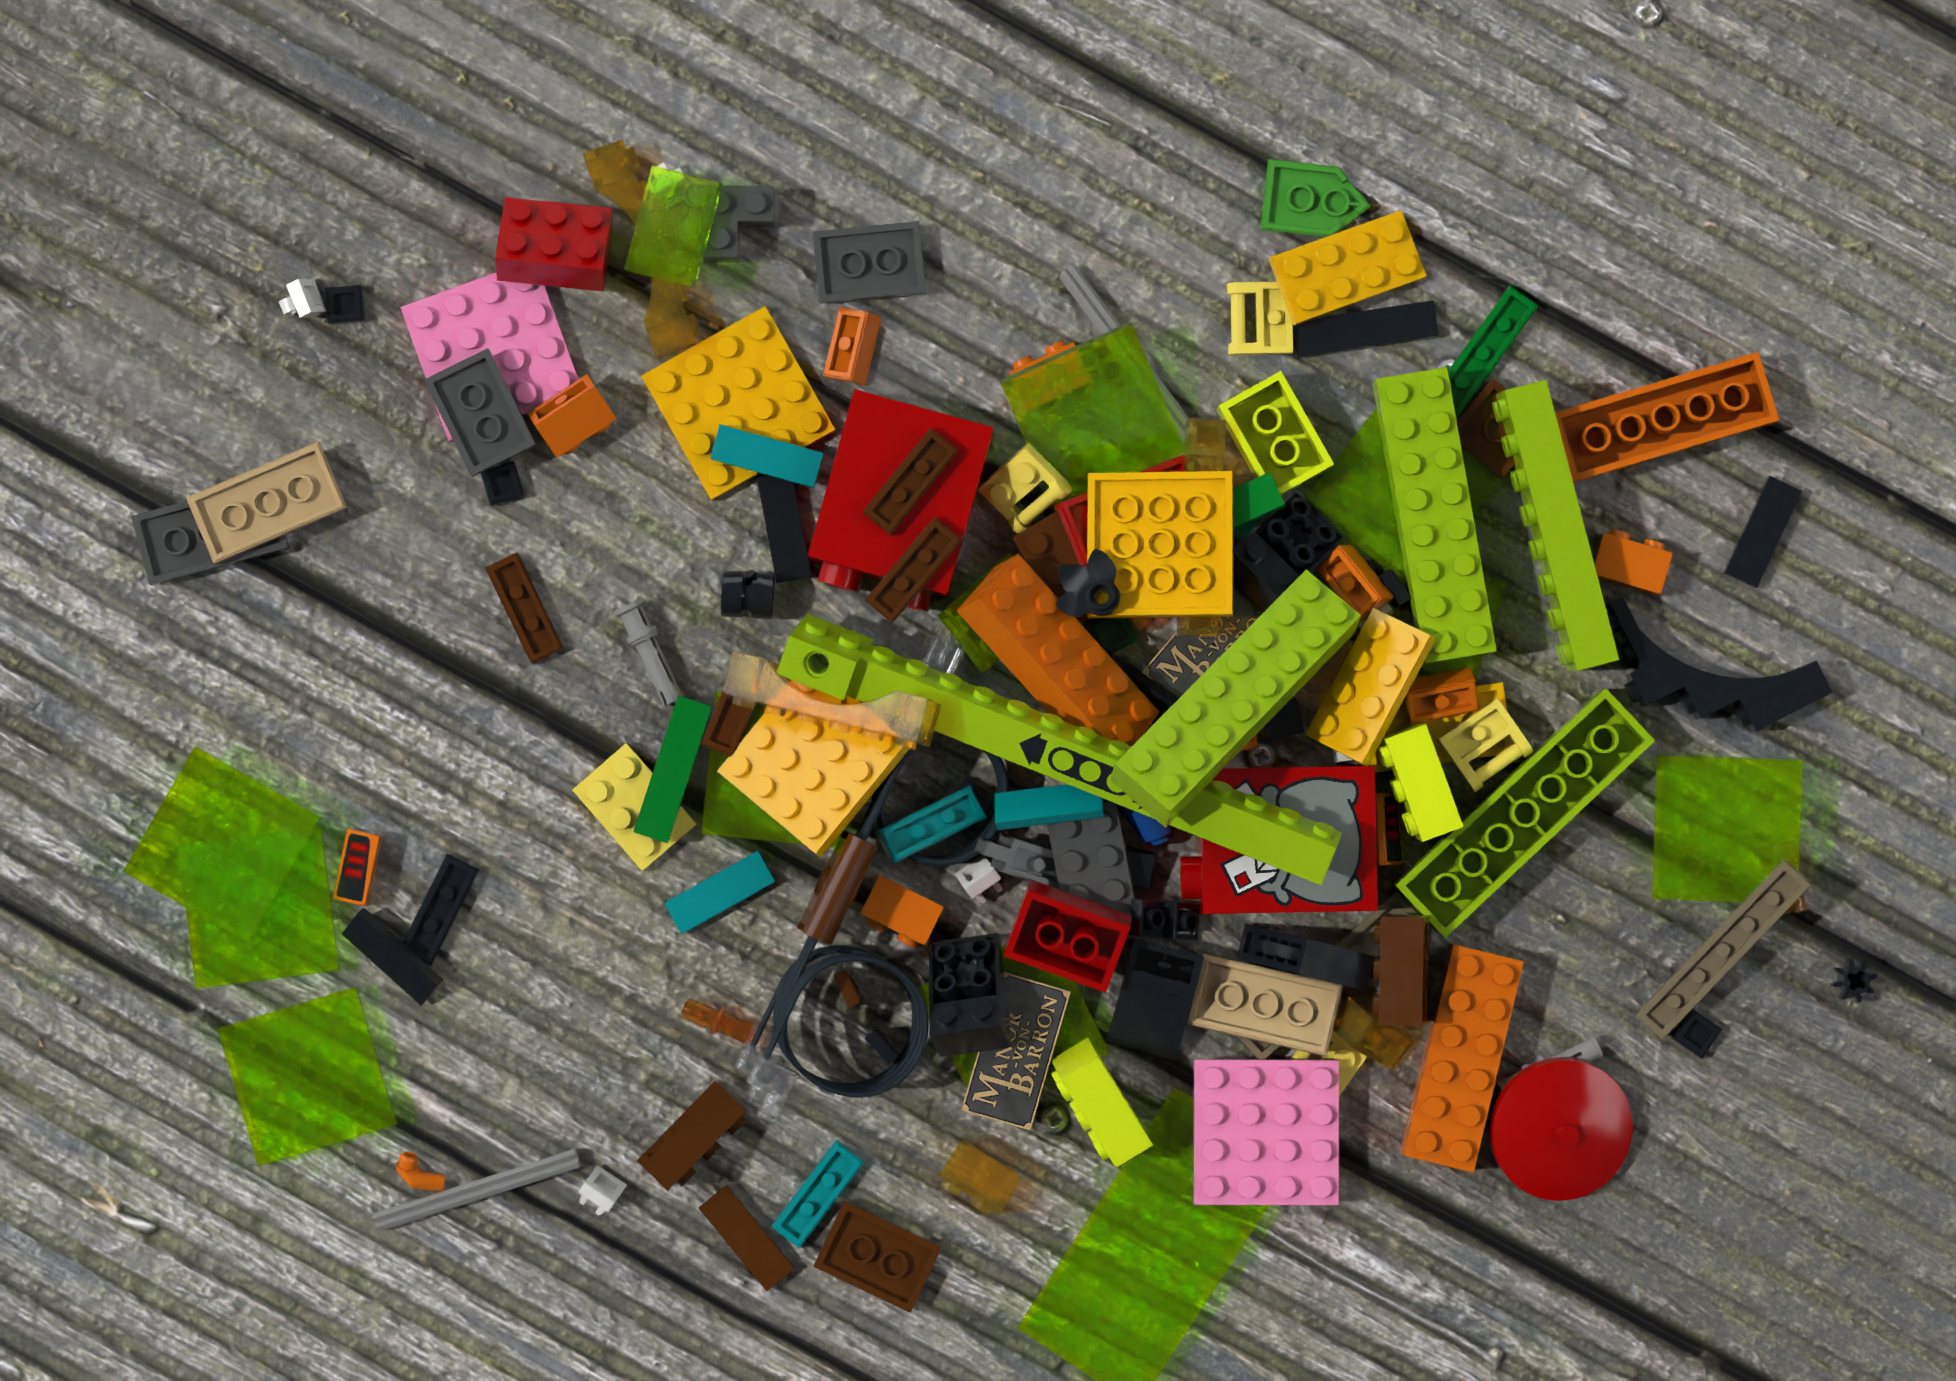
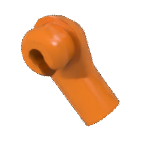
M406 1151L400 1154L399 1161L396 1162V1171L409 1187L418 1190L443 1191L444 1174L423 1172L417 1165L418 1157L413 1152Z

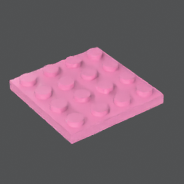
M493 273L400 307L426 378L489 348L522 416L527 415L528 412L579 379L544 285L497 281V274ZM437 408L448 441L452 442L453 439Z
M1194 1059L1193 1204L1339 1205V1060Z

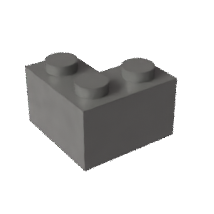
M702 185L701 257L703 262L739 263L740 227H775L776 192L774 186Z

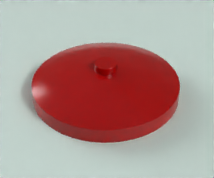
M1569 1057L1545 1059L1531 1064L1517 1073L1505 1085L1497 1097L1489 1123L1492 1153L1502 1172L1524 1192L1537 1198L1552 1201L1577 1199L1598 1190L1606 1184L1623 1164L1631 1145L1633 1133L1631 1109L1620 1086L1612 1077L1594 1064Z

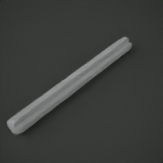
M1071 265L1060 274V280L1182 444L1189 443L1199 434L1198 429L1078 267Z
M572 1149L378 1211L373 1214V1221L376 1229L383 1231L577 1169L581 1166L578 1152Z

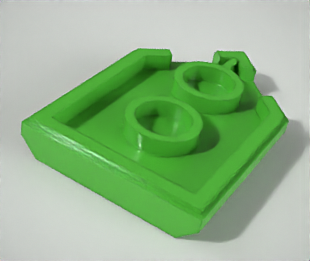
M1268 159L1260 230L1327 237L1341 231L1371 207L1340 167Z

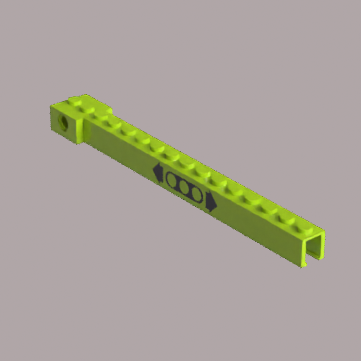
M809 613L806 614L789 635L776 674L843 701L849 696L1155 819L1111 781L1114 764L1131 748L1128 744L1097 735L1095 731L1087 727H1077L1067 723L1057 715L1042 713L1032 709L1022 701L1010 700L997 695L987 687L975 686L962 681L960 677L954 674L942 673L932 669L922 661L907 659L897 655L889 648L872 645L874 639ZM1213 780L1169 824L1322 886L1343 833L1335 830L1333 826L1325 822H1315L1301 816L1295 810L1280 808L1268 803L1260 796L1245 794L1233 789L1225 782Z

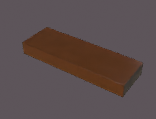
M930 428L862 513L891 536L957 455L959 450Z
M934 517L864 601L893 624L960 545L962 540Z
M516 552L485 567L531 664L533 665L564 650V646L519 553Z
M727 1184L699 1207V1210L766 1291L795 1269L793 1264Z

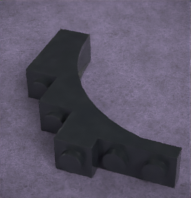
M1623 597L1605 605L1608 610L1607 614L1613 633L1619 631L1625 643L1621 645V650L1630 665L1635 663L1637 667L1636 670L1625 675L1628 683L1624 684V687L1633 703L1639 702L1641 707L1647 706L1680 689L1683 695L1679 697V701L1688 716L1693 714L1695 720L1701 719L1735 702L1737 708L1733 712L1738 723L1743 729L1748 727L1750 732H1755L1833 693L1817 660L1783 674L1761 678L1727 677L1699 670L1674 658L1653 643L1639 629Z

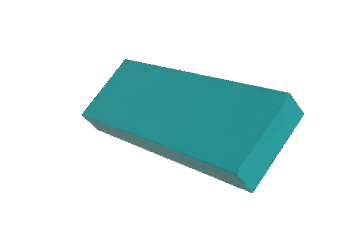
M720 424L710 459L815 488L824 453Z
M1068 784L995 793V824L997 830L1105 817L1103 798Z
M970 785L878 830L876 835L893 865L985 819L987 816Z
M756 851L666 901L664 904L678 930L683 934L776 881L760 852Z
M836 1140L771 1227L800 1248L865 1161Z

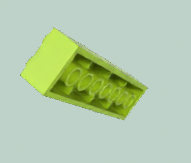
M1447 367L1377 378L1372 385L1407 587L1410 594L1414 627L1436 639L1423 665L1494 653L1497 650Z
M1547 380L1504 390L1496 394L1497 401L1492 402L1493 412L1497 423L1503 422L1505 433L1507 434L1501 437L1506 458L1513 456L1515 471L1510 472L1514 491L1521 492L1524 505L1519 506L1520 516L1524 527L1530 526L1533 540L1528 541L1529 551L1533 562L1539 561L1542 575L1537 576L1541 595L1548 596L1551 609L1546 611L1551 631L1556 630L1560 644L1555 645L1559 664L1560 666L1565 665L1567 671H1579L1618 661L1619 657Z
M1305 570L1114 764L1111 781L1166 828L1351 638L1357 629L1361 615L1308 570Z
M1606 688L1600 689L1461 820L1464 827L1448 832L1392 886L1419 915H1429V926L1441 938H1446L1655 740Z

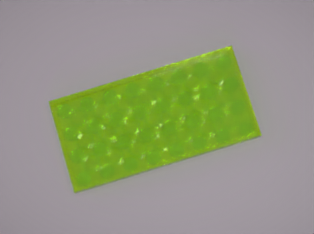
M1175 1086L1145 1130L1153 1146L1123 1163L1017 1325L1018 1330L1096 1381H1155L1269 1207V1205L1193 1204L1194 1099Z

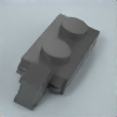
M1000 835L998 844L985 839H978L975 852L993 858L991 867L1028 881L1031 879L1059 889L1051 849L1010 836L1007 838Z

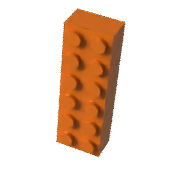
M1759 351L1555 412L1574 484L1769 426L1779 421Z
M1019 554L995 566L958 608L957 612L1048 713L1059 716L1067 723L1077 727H1087L1095 731L1097 735L1110 740L1122 741L1132 747L1160 712L1075 617L1066 615L1056 606L1058 597Z
M1449 944L1435 1001V1010L1432 1022L1430 1023L1399 1152L1403 1156L1474 1173L1524 961Z

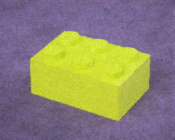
M1282 371L1275 373L1220 404L1216 409L1254 478L1256 479L1270 472L1281 496L1327 471L1334 465Z
M1419 722L1386 734L1377 752L1383 767L1391 768L1394 779L1389 780V785L1395 800H1398V802L1403 801L1406 813L1401 814V818L1408 835L1410 834L1411 837L1415 836L1418 840L1424 842L1464 827L1427 725Z
M1088 1037L1051 1059L1056 1069L1051 1075L1066 1102L1073 1099L1069 1104L1084 1131L1092 1129L1087 1133L1103 1161L1110 1158L1115 1168L1153 1146L1143 1125Z

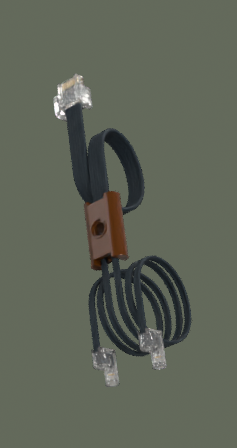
M945 614L936 635L927 634L915 660L922 661L928 667L942 673L955 674L966 651L959 647L969 624L959 618ZM903 719L897 732L907 740L915 723ZM926 729L908 740L913 746L872 794V801L856 835L845 830L842 831L833 853L816 883L814 893L797 926L798 929L808 935V938L797 961L789 967L780 980L751 1043L747 1042L734 1065V1069L748 1075L746 1082L751 1084L744 1101L759 1108L756 1115L776 1124L799 1076L798 1072L783 1066L786 1061L785 1059L772 1053L777 1043L789 1062L813 1084L833 1094L855 1098L876 1096L893 1089L907 1078L923 1053L928 1037L929 1017L923 996L913 981L898 968L875 953L853 946L831 945L848 909L857 896L863 877L878 848L866 841L873 825L876 823L878 830L888 826L883 804L901 767L919 746L933 738L946 736L944 734ZM984 751L990 759L996 774L997 793L1009 792L1008 774L1002 758ZM995 805L990 819L981 834L964 849L945 856H927L915 853L908 858L931 866H950L974 857L978 854L975 852L978 839L991 841L998 831L995 824ZM818 940L830 945L814 950ZM844 953L822 959L803 973L806 965L817 958L829 954ZM863 961L891 970L905 987L912 1008L910 1034L904 1049L896 1061L878 1076L855 1083L826 1080L807 1071L797 1061L788 1039V1018L805 986L819 972L838 963ZM773 1011L774 1035L767 1050H764L756 1045Z

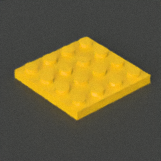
M766 306L641 375L711 501L760 474L710 459L720 424L804 448L836 431Z
M1232 471L1088 473L1087 563L1094 549L1103 551L1114 563L1116 568L1114 584L1120 592V603L1113 613L1106 616H1098L1090 612L1087 614L1088 618L1233 617ZM1106 593L1099 594L1096 602L1099 604L1106 603L1109 595Z
M791 680L739 743L733 755L726 759L717 772L821 858L913 745L860 701L849 696L843 701Z

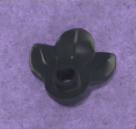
M1094 549L1088 559L1087 567L1077 564L1059 566L1060 583L1067 593L1058 599L1056 606L1063 613L1072 617H1081L1090 612L1098 616H1106L1117 609L1120 603V592L1114 584L1116 568L1112 560L1103 551ZM1101 593L1109 595L1108 601L1104 604L1096 602L1097 596Z

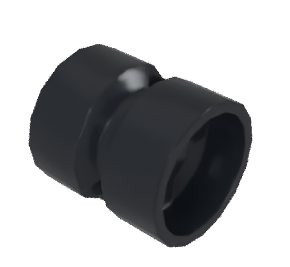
M724 570L721 591V616L741 618L744 613H749L751 618L772 619L774 573L754 572L751 577H747L743 571Z

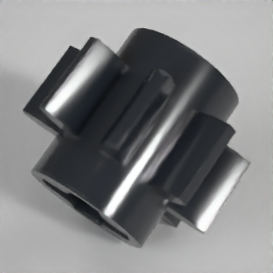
M1847 958L1845 968H1833V971L1838 976L1837 981L1830 983V986L1839 987L1842 990L1839 999L1845 1000L1849 994H1853L1854 1001L1860 1003L1862 1001V993L1874 994L1875 991L1869 986L1871 980L1877 978V975L1868 974L1865 970L1868 966L1867 961H1862L1858 967H1855L1852 958ZM1859 973L1856 978L1861 982L1859 987L1851 986L1849 988L1851 982L1847 979L1848 974L1856 975Z

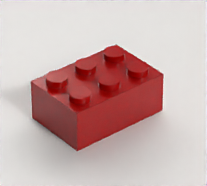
M505 197L495 255L497 281L604 292L613 235L612 208Z
M1030 879L1009 934L1004 957L1106 993L1131 928L1132 915Z

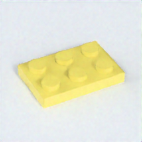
M626 743L572 791L636 865L644 871L693 829L697 823L680 806L668 843L633 832L653 772Z

